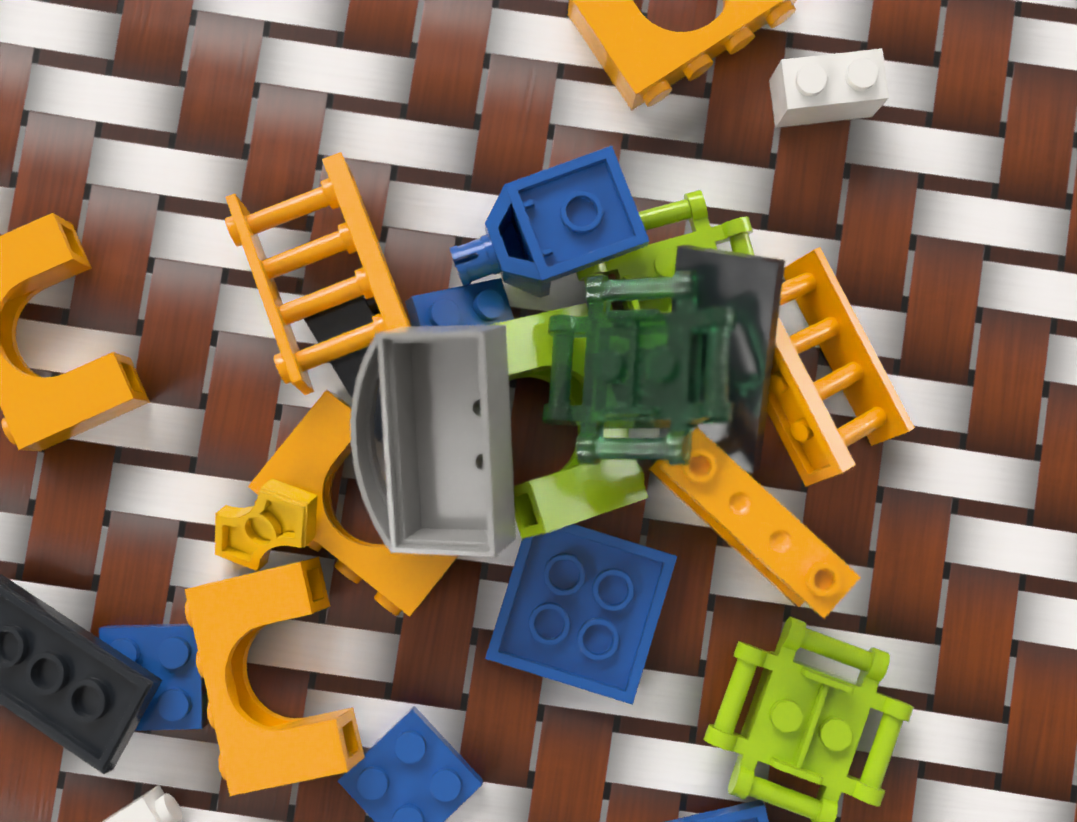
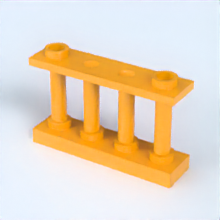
M342 152L322 159L329 178L321 181V187L250 214L235 193L225 197L232 215L225 218L228 232L237 247L243 245L281 352L274 355L275 365L285 384L292 383L304 395L315 392L307 370L370 346L375 335L379 332L411 326L357 184ZM327 206H331L332 210L341 208L346 222L337 225L339 231L266 258L258 233ZM345 250L349 254L358 253L363 267L355 270L356 276L288 303H282L274 278ZM363 295L366 300L375 297L380 314L372 316L373 322L299 350L290 324Z
M820 247L784 268L783 277L785 282L782 284L780 306L795 299L809 327L788 336L778 317L767 413L805 487L844 473L855 466L847 447L861 438L867 436L871 446L915 428ZM819 344L833 372L812 382L799 354ZM843 390L856 418L836 428L823 400Z
M698 427L690 433L673 453L664 451L648 468L650 473L795 606L800 607L805 602L818 615L825 618L861 578Z

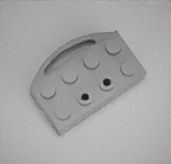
M506 325L408 326L377 333L366 352L357 376L350 419L351 448L357 482L375 528L391 553L496 557L516 540ZM379 386L381 390L386 484L381 473L375 443V408Z

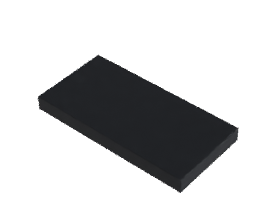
M690 245L677 247L658 449L673 453L690 433L698 427L744 471L754 473L760 469L785 260Z
M1 574L0 704L102 774L114 770L162 679Z

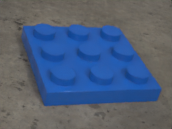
M571 524L548 533L523 538L485 659L633 705L677 556L576 524Z

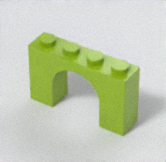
M578 304L491 324L506 325L508 381L523 377H533L551 383L570 402L578 426L576 448L572 457L562 469L554 474L513 486L515 520L521 539L548 533L649 498L644 485V473L641 466L637 463L629 438L628 423L621 413L613 388V377L611 371L606 366L598 342V330L590 317L587 304Z

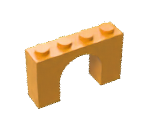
M569 0L568 16L632 111L644 102L647 107L657 104L672 91L671 85L686 76L689 81L699 77L713 65L712 59L725 50L729 54L738 52L754 39L755 35L753 33L764 25L768 24L770 28H774L786 21L796 11L794 4L797 0H723V11L714 21L700 29L688 32H675L658 27L641 13L633 0Z
M54 213L0 236V407L5 417L1 423L6 437L19 450H45L150 403L130 357L111 352L67 373L44 378L31 370L20 355L16 341V328L19 316L29 300L40 291L91 269L73 224Z
M326 389L248 487L258 495L261 487L272 478L318 495L315 538L307 546L317 552L322 547L338 559L334 566L340 573L356 584L363 579L378 591L374 598L381 606L396 616L403 611L410 617L458 558V555L391 553L385 544H373L362 541L351 535L340 524L333 510L331 489L338 468L352 452L350 427L352 407L335 393Z
M319 557L185 589L187 599L185 616L188 624L194 630L198 649L196 666L200 676L205 680L209 699L207 706L208 720L216 731L220 749L219 770L223 779L227 781L230 796L345 773L365 758L353 707L304 718L284 717L269 710L259 701L248 679L247 657L249 649L256 635L266 625L310 615L330 607Z

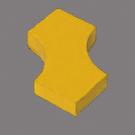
M271 478L259 490L254 506L238 508L225 505L215 513V555L259 571L268 563L272 548L283 545L297 548L306 547L315 538L318 495Z

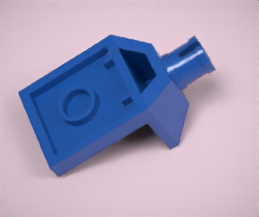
M612 146L504 184L485 222L486 235L458 247L457 245L450 247L449 250L463 286L491 274L496 275L500 273L504 283L541 298L550 294L551 281L648 246L650 240Z

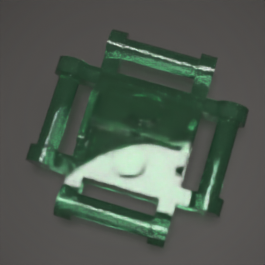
M694 270L676 271L673 277L609 280L605 275L589 276L585 286L588 316L553 315L549 317L548 334L553 336L549 404L543 405L542 422L552 425H581V433L576 441V456L580 465H598L601 459L667 460L669 465H688L691 459L692 428L699 427V424H724L732 422L733 404L727 402L730 331L736 329V310L728 307H709L703 311H697L698 281ZM670 298H675L676 300L675 312L662 313L658 309L610 311L611 302ZM702 333H707L705 401L700 402ZM574 338H586L582 405H570ZM670 428L667 438H603L604 429Z

